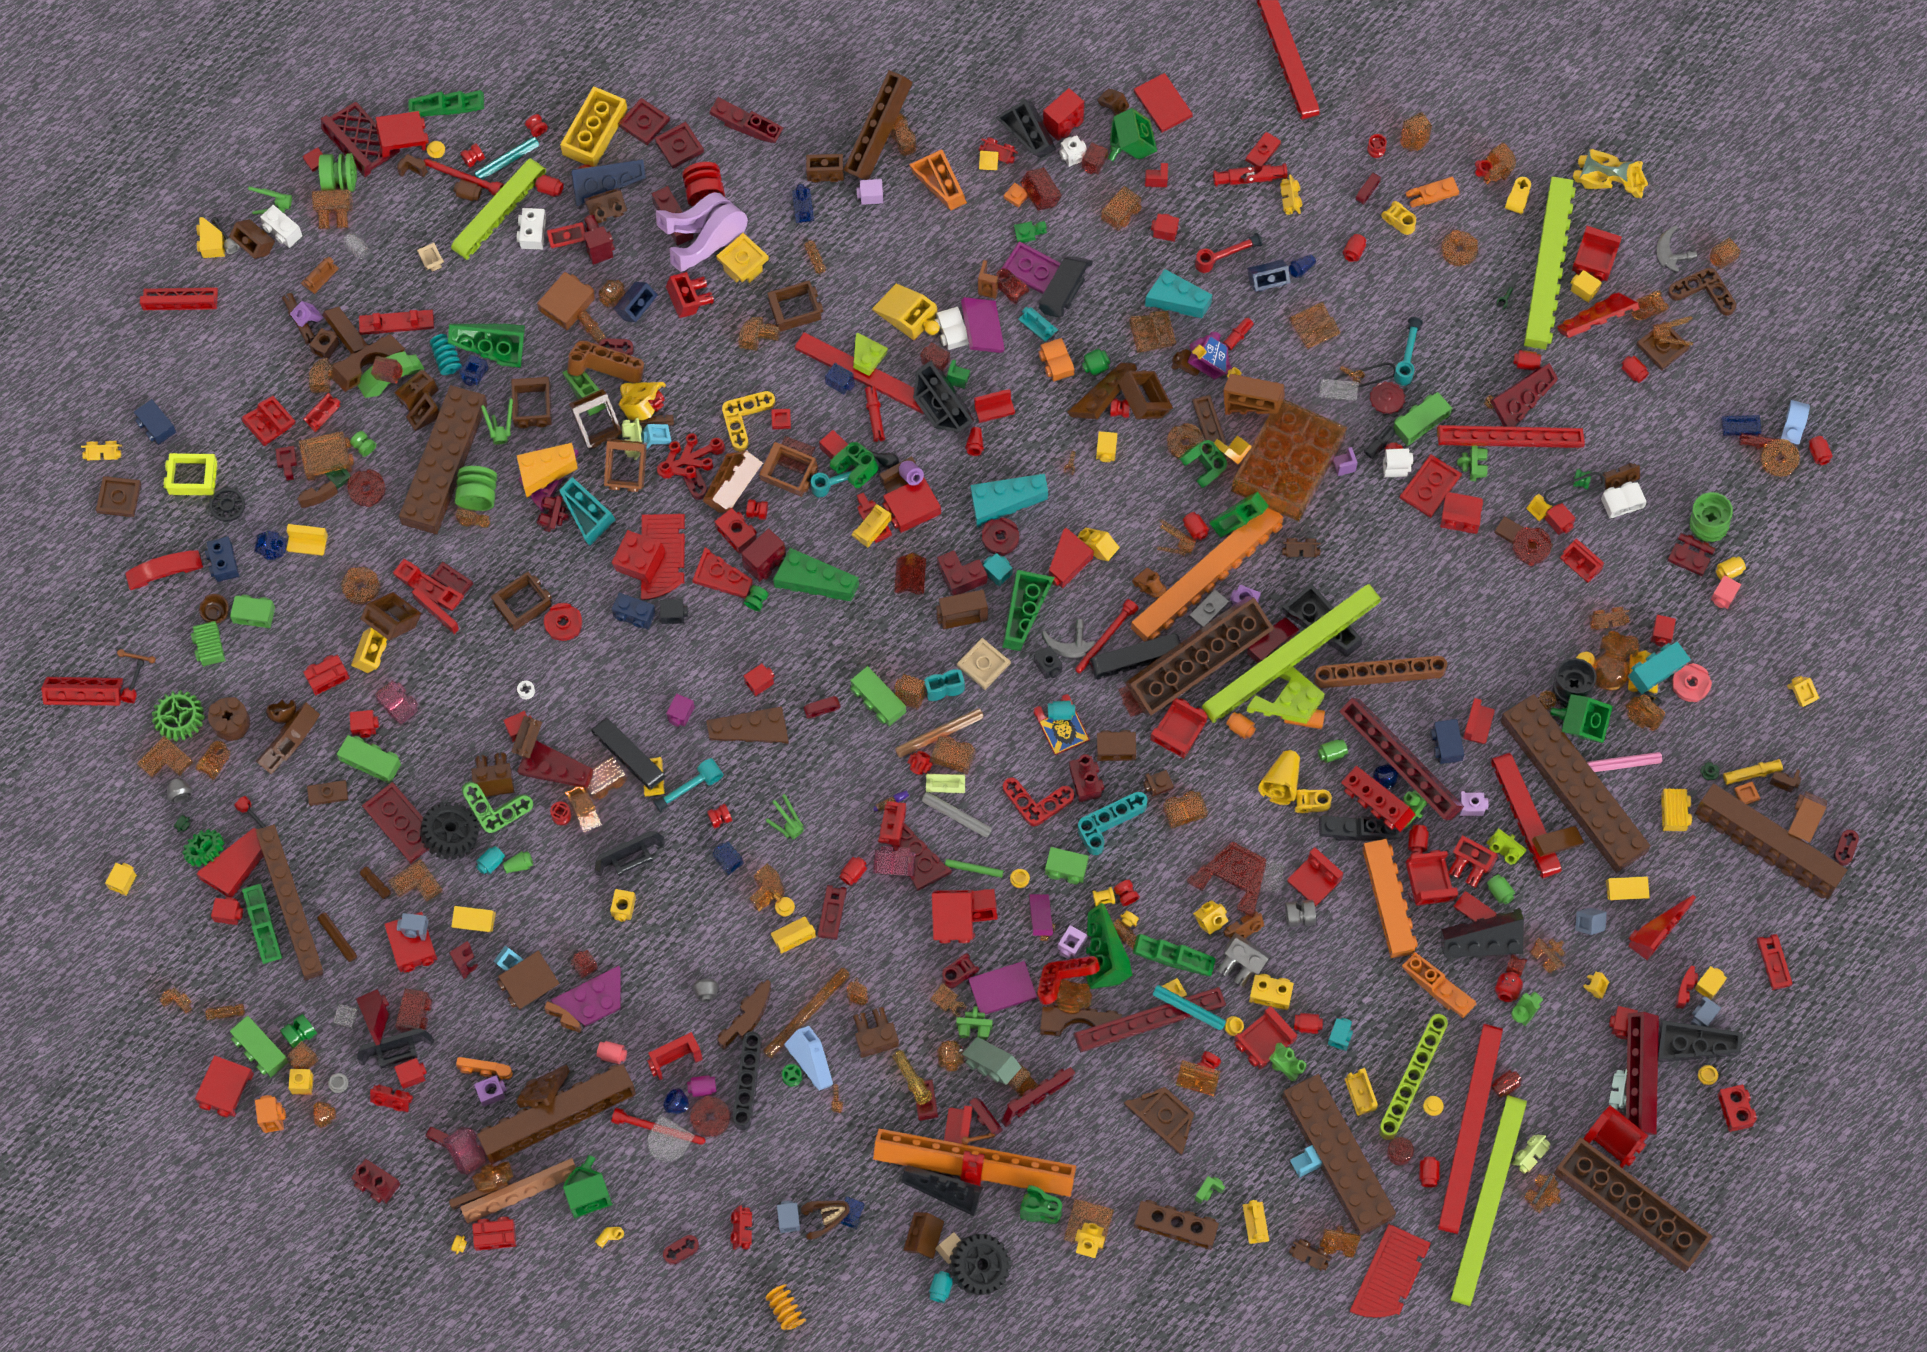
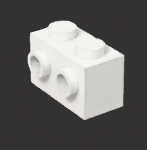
M274 205L260 217L263 229L267 233L271 232L279 243H284L289 248L302 237L300 227Z
M522 208V215L518 217V225L521 228L520 231H517V242H520L521 249L543 250L546 224L545 209Z

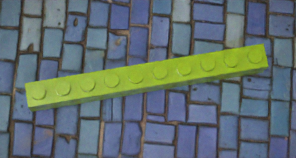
M1551 177L1524 346L1546 350L1547 344L1552 342L1553 333H1550V327L1554 328L1555 317L1552 314L1553 311L1557 310L1558 305L1555 295H1559L1561 286L1557 282L1558 278H1562L1563 273L1560 263H1564L1566 254L1562 250L1563 246H1567L1568 241L1565 231L1570 228L1571 220L1568 219V214H1572L1573 203H1570V200L1575 196L1574 180Z

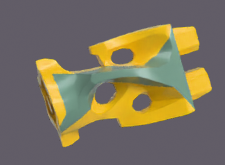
M1594 149L1589 150L1588 155H1581L1579 157L1578 165L1583 170H1575L1573 174L1575 182L1582 183L1585 189L1612 188V181L1622 183L1625 186V190L1628 193H1632L1635 198H1642L1644 187L1648 185L1642 172V161L1619 162L1618 157Z

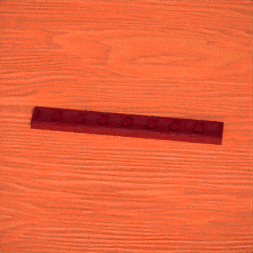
M1220 987L1184 998L1209 1012L1226 1006ZM1166 1003L1075 1032L1073 1035L1079 1051L1082 1053L1193 1016Z

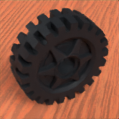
M441 802L438 804V807L435 804L431 809L427 810L421 823L420 837L426 850L430 848L429 852L432 855L436 852V857L438 858L444 855V859L448 860L449 856H451L452 860H454L457 856L462 858L473 850L479 834V823L476 821V816H472L470 809L466 811V806L462 805L460 808L458 807L459 803L456 802L454 806L451 805V802H447L446 805Z
M975 1234L963 1238L953 1248V1255H950L949 1258L951 1260L949 1268L952 1269L950 1274L955 1278L953 1281L959 1285L958 1287L961 1290L974 1295H985L999 1290L1000 1286L1006 1283L1005 1279L1010 1275L1008 1270H1011V1265H1009L1011 1258L1007 1256L1009 1252L1004 1248L1005 1245L998 1241L999 1239L988 1234ZM979 1259L983 1262L981 1270L977 1266Z

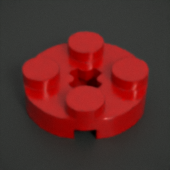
M568 603L553 605L547 615L545 614L544 616L545 630L554 640L567 641L579 635L582 628L581 613L577 608L572 607ZM562 618H565V621H568V623H566V625L564 626L558 624V622H561Z

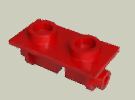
M990 137L987 140L981 139L985 143L980 145L979 152H999V161L1013 164L1015 160L1013 153L1018 154L1014 150V146L1006 143L1004 146L999 145L997 140Z
M327 393L303 420L316 432L340 407L339 404L341 402L336 397L333 398L330 393Z
M380 1084L378 1086L374 1085L373 1089L370 1090V1102L375 1105L390 1107L396 1111H409V1103L413 1099V1095H410L409 1092L396 1089L395 1094L392 1095L393 1088Z
M739 1206L731 1213L733 1231L730 1241L733 1243V1250L742 1246V1249H750V1245H752V1230H745V1227H752V1212H750V1208Z

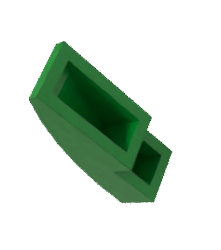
M1257 491L1211 520L1209 524L1218 536L1222 537L1246 525L1249 520L1263 514L1269 505Z

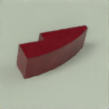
M1285 617L1273 626L1274 629L1252 644L1248 648L1247 654L1257 663H1260L1286 644L1300 629Z

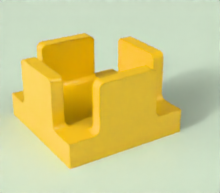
M744 233L716 256L717 260L723 265L724 272L736 283L739 280L743 282L746 279L750 283L763 272L762 265L769 260V256Z

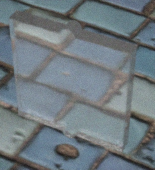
M1252 856L1250 868L1247 870L1248 877L1245 887L1279 894L1281 882L1284 881L1285 863Z

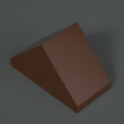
M425 393L406 416L415 431L432 423L438 417V407L429 393Z

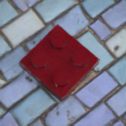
M640 98L618 124L620 128L645 145H648L670 121V117L643 98Z
M686 121L654 138L655 143L672 169L704 153V148Z

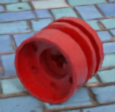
M695 163L685 168L682 172L687 201L691 207H694L700 200L714 192L720 193L725 197L720 169L716 163Z

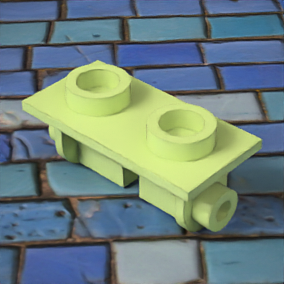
M636 418L632 423H630V420H624L621 425L623 437L629 438V441L642 442V428L639 425V418ZM625 450L627 457H634V460L640 456L638 451Z
M926 774V792L965 793V775Z
M1532 1136L1527 1141L1528 1145L1526 1148L1520 1150L1515 1155L1512 1165L1520 1166L1519 1170L1523 1174L1530 1172L1537 1163L1533 1156L1535 1155L1538 1159H1541L1549 1150L1550 1143L1544 1139L1546 1136Z

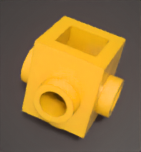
M1212 900L1203 904L1200 909L1193 913L1200 928L1208 934L1221 929L1228 922L1225 915L1227 912L1223 905L1217 904Z
M1084 1223L1082 1230L1078 1229L1075 1241L1078 1242L1076 1253L1096 1258L1098 1249L1103 1248L1105 1236H1102L1104 1228L1093 1223Z

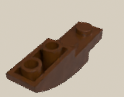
M304 702L293 717L282 727L281 733L256 762L272 775L284 760L287 761L301 744L320 714L307 702Z
M768 979L764 983H759L754 989L755 992L750 997L746 996L741 1001L740 1011L743 1015L735 1017L732 1025L719 1033L717 1042L723 1050L737 1037L743 1041L746 1033L752 1032L759 1023L770 997L771 982Z

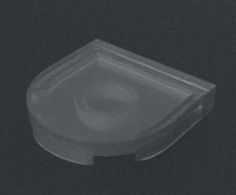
M661 1114L648 1135V1148L651 1155L658 1161L673 1162L684 1155L695 1135Z

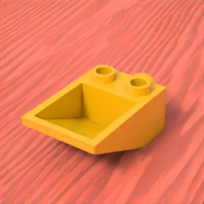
M897 283L872 308L874 312L912 340H915L924 330L929 335H935L939 332V324L934 321L938 312L936 304L923 294Z

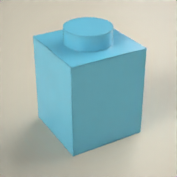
M505 945L494 962L506 971L524 959Z

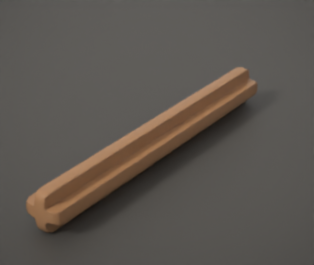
M977 708L896 747V754L899 758L908 755L983 719V713L980 708Z

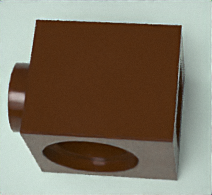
M321 328L309 346L313 354L328 361L340 343L336 333Z

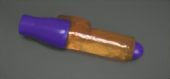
M907 790L876 804L873 810L881 811L885 809L887 801L899 803L909 796Z

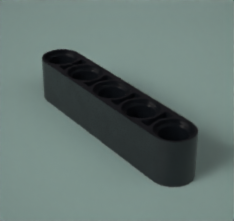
M1170 634L1094 656L1089 660L1095 679L1098 680L1102 676L1109 677L1119 674L1120 671L1126 672L1137 669V666L1140 665L1141 667L1150 665L1181 642L1178 634Z
M605 717L591 729L595 737L598 736L600 738L599 741L649 790H652L666 778L663 772L608 718Z
M754 1031L746 1033L743 1038L733 1109V1122L739 1130L748 1129L752 1123L762 1050L761 1037ZM752 1039L758 1041L755 1046H749L748 1042ZM752 1058L755 1060V1063L753 1065H746L745 1061ZM749 1077L753 1079L750 1084L742 1083L744 1078ZM742 1097L750 1098V1101L746 1104L739 1102ZM740 1116L747 1117V1121L744 1123L737 1122V1119Z

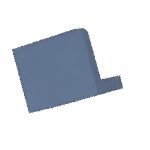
M1594 908L1577 911L1575 931L1590 935L1605 931L1607 912Z

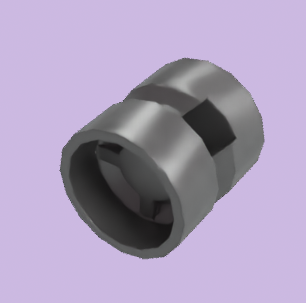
M1304 900L1301 904H1298L1297 901L1285 902L1288 928L1299 927L1301 923L1304 926L1316 925V912L1313 900Z

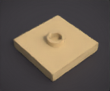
M981 638L957 663V667L986 690L1011 664V661L985 639Z

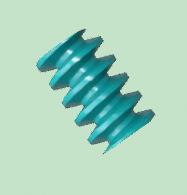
M439 334L434 336L429 343L440 374L446 376L459 371L462 365L459 363L460 359L457 357L458 353L455 351V345L448 343V336L446 334Z

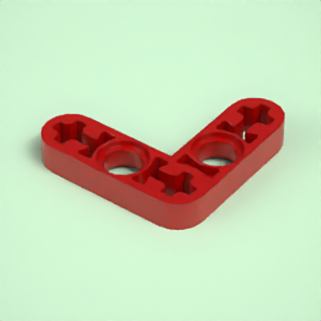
M1008 778L1003 783L1004 794L1031 826L1040 825L1074 800L1073 789L1069 786H1062L1036 804L1017 779ZM1008 784H1015V791L1019 794L1015 796L1012 789L1007 790ZM1062 792H1069V799L1066 797L1060 800L1061 805H1059L1057 799L1062 797ZM1020 798H1026L1029 803L1027 806L1021 807L1017 801ZM1047 802H1053L1056 807L1054 810L1048 811L1044 806ZM1031 806H1033L1031 808L1032 813L1034 815L1038 814V820L1030 819L1031 814L1027 810H1029Z
M1090 956L1046 964L1043 967L1037 991L1040 1003L1047 1005L1057 999L1061 979L1097 973L1100 970L1098 959Z

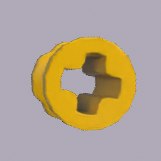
M1112 887L1096 892V890L1092 891L1095 907L1100 903L1115 904Z

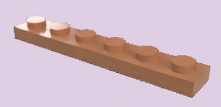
M572 1158L461 1206L460 1208L467 1224L566 1181L576 1168Z

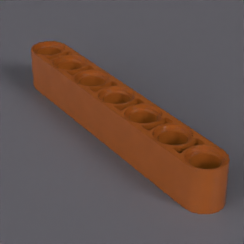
M1442 656L1326 665L1317 668L1314 682L1320 688L1436 679L1444 676L1447 661ZM1439 665L1442 667V669L1437 670L1433 666ZM1414 667H1421L1423 671H1416ZM1401 668L1404 672L1398 673L1395 669ZM1382 670L1385 674L1380 675L1376 671ZM1357 672H1364L1366 676H1359ZM1344 673L1347 677L1341 678L1338 674ZM1325 675L1328 677V679L1322 680L1319 678V676Z

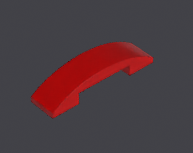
M198 550L185 551L152 559L130 569L125 575L129 589L133 590L148 585L150 581L182 571L188 573L201 569L203 564Z
M403 559L393 572V575L413 590L416 588L420 589L435 604L447 610L453 611L464 597L453 588L446 587L421 572L419 567L406 559Z

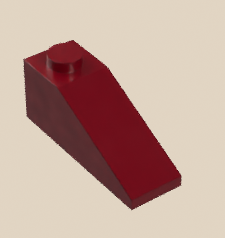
M378 989L356 998L376 1046L381 1042L389 1016L386 1006H389L385 994L381 996Z

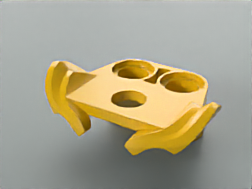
M664 382L622 384L620 387L622 399L619 402V406L628 420H635L636 418L645 420L651 417L654 409L648 400H654L657 390L662 386L665 388L666 384Z

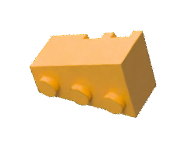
M572 443L517 455L527 498L540 488L547 487V484L554 480H559L578 469Z

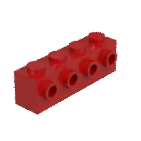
M1355 766L1341 782L1346 788L1344 792L1353 799L1355 796L1358 799L1357 802L1363 808L1369 807L1371 814L1377 819L1383 818L1385 820L1384 824L1391 830L1395 828L1401 832L1416 815L1408 805L1358 766Z

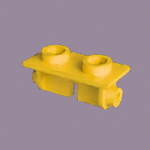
M1289 175L1290 180L1283 179L1282 183H1280L1282 197L1289 196L1282 199L1283 210L1287 215L1292 214L1293 211L1301 214L1302 200L1298 196L1300 185L1298 180Z
M105 441V445H98V442H86V446H81V448H86V451L83 452V459H87V461L101 460V453H104V460H118L122 456L121 450H118V447H122V445L117 444V441Z
M1252 1200L1249 1201V1204H1243L1249 1244L1268 1242L1269 1236L1263 1202Z

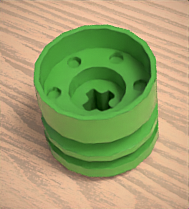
M352 153L346 154V162L343 154H339L338 162H335L333 154L320 155L319 178L323 193H335L337 184L340 185L342 192L346 191V184L349 192L355 191L357 169Z
M465 466L460 468L457 474L458 487L455 493V504L466 510L486 511L492 509L495 504L494 490L496 489L497 473L481 466Z
M1708 492L1699 496L1693 504L1689 527L1692 533L1698 539L1705 542L1721 540L1726 536L1732 519L1733 507L1731 502L1724 495L1714 492Z

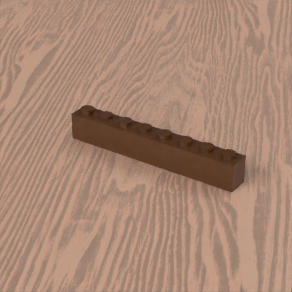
M275 824L256 830V836L304 981L323 975L321 962Z

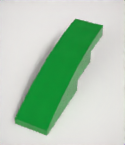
M481 90L466 94L458 91L445 95L441 91L408 99L409 112L419 111L420 117L461 114L484 109V93Z
M262 884L242 889L263 964L282 959Z
M1142 934L1137 935L1133 954L1173 968L1209 977L1212 976L1216 960L1212 956L1187 946H1177L1165 940H1155Z

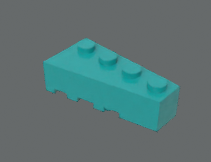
M1045 474L970 485L977 527L992 519H999L1002 516L1010 515L1017 510L1030 507L1048 499Z

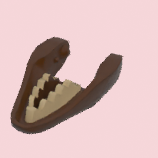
M811 1201L804 1204L800 1209L801 1214L807 1216L812 1212L821 1210L824 1225L822 1230L806 1234V1239H817L830 1232L848 1215L850 1211L849 1204L845 1201Z

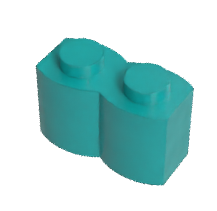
M954 669L947 671L943 675L935 674L924 679L927 699L929 701H938L946 695L956 696L965 691V681L962 671Z

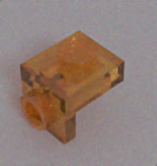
M175 987L166 990L159 999L164 1008L172 1001H175L185 1014L192 1010L189 1005L191 1000L185 993L181 995Z

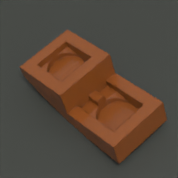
M547 1001L544 1008L546 1014L561 1018L560 1023L562 1027L581 1033L580 1023L569 1012Z

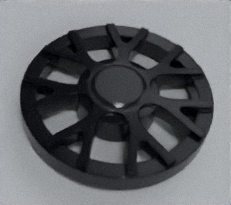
M220 489L210 499V511L220 521H233L239 518L245 509L244 497L236 489ZM227 492L228 497L222 498L221 494ZM233 493L238 495L234 500L231 498ZM215 499L220 500L219 505L213 503ZM242 502V506H235V503ZM221 508V512L217 514L214 512V510ZM234 509L238 511L236 515L231 513ZM224 512L229 513L227 518L223 517Z

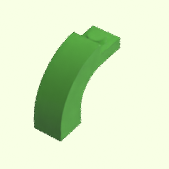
M405 351L395 353L371 366L361 376L360 384L357 386L365 398L379 396L385 387L395 379L405 375L417 374L421 369L424 370L425 368L416 354L407 355Z

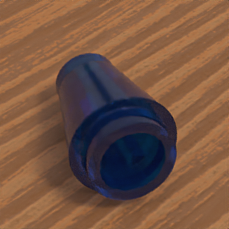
M1312 254L1296 259L1289 265V272L1295 278L1302 277L1316 263V259Z

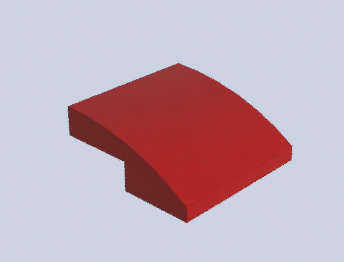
M274 396L258 403L257 409L242 416V422L263 446L268 445L296 422Z

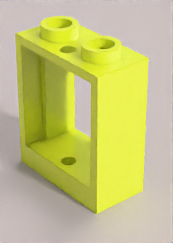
M169 453V460H166L165 469L168 472L167 477L164 478V488L167 489L169 495L214 494L217 471L215 454ZM176 463L206 464L204 484H174Z

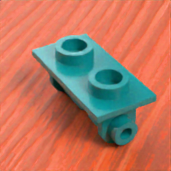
M1025 307L1022 311L1023 315L1018 319L1044 342L1058 331L1056 327L1032 307Z

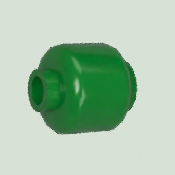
M1097 348L1084 355L1085 362L1082 365L1086 373L1090 372L1093 376H1097L1107 371L1111 362L1105 350L1101 351Z

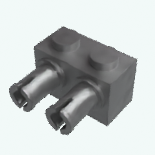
M1234 933L1224 948L1226 957L1219 968H1217V971L1221 974L1223 972L1224 976H1228L1236 962L1242 964L1243 967L1236 978H1234V982L1237 984L1240 982V986L1244 987L1252 973H1260L1269 956L1261 948L1239 934Z

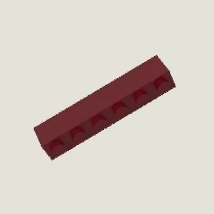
M1647 1012L1628 1013L1626 1118L1647 1135H1657L1659 1016Z

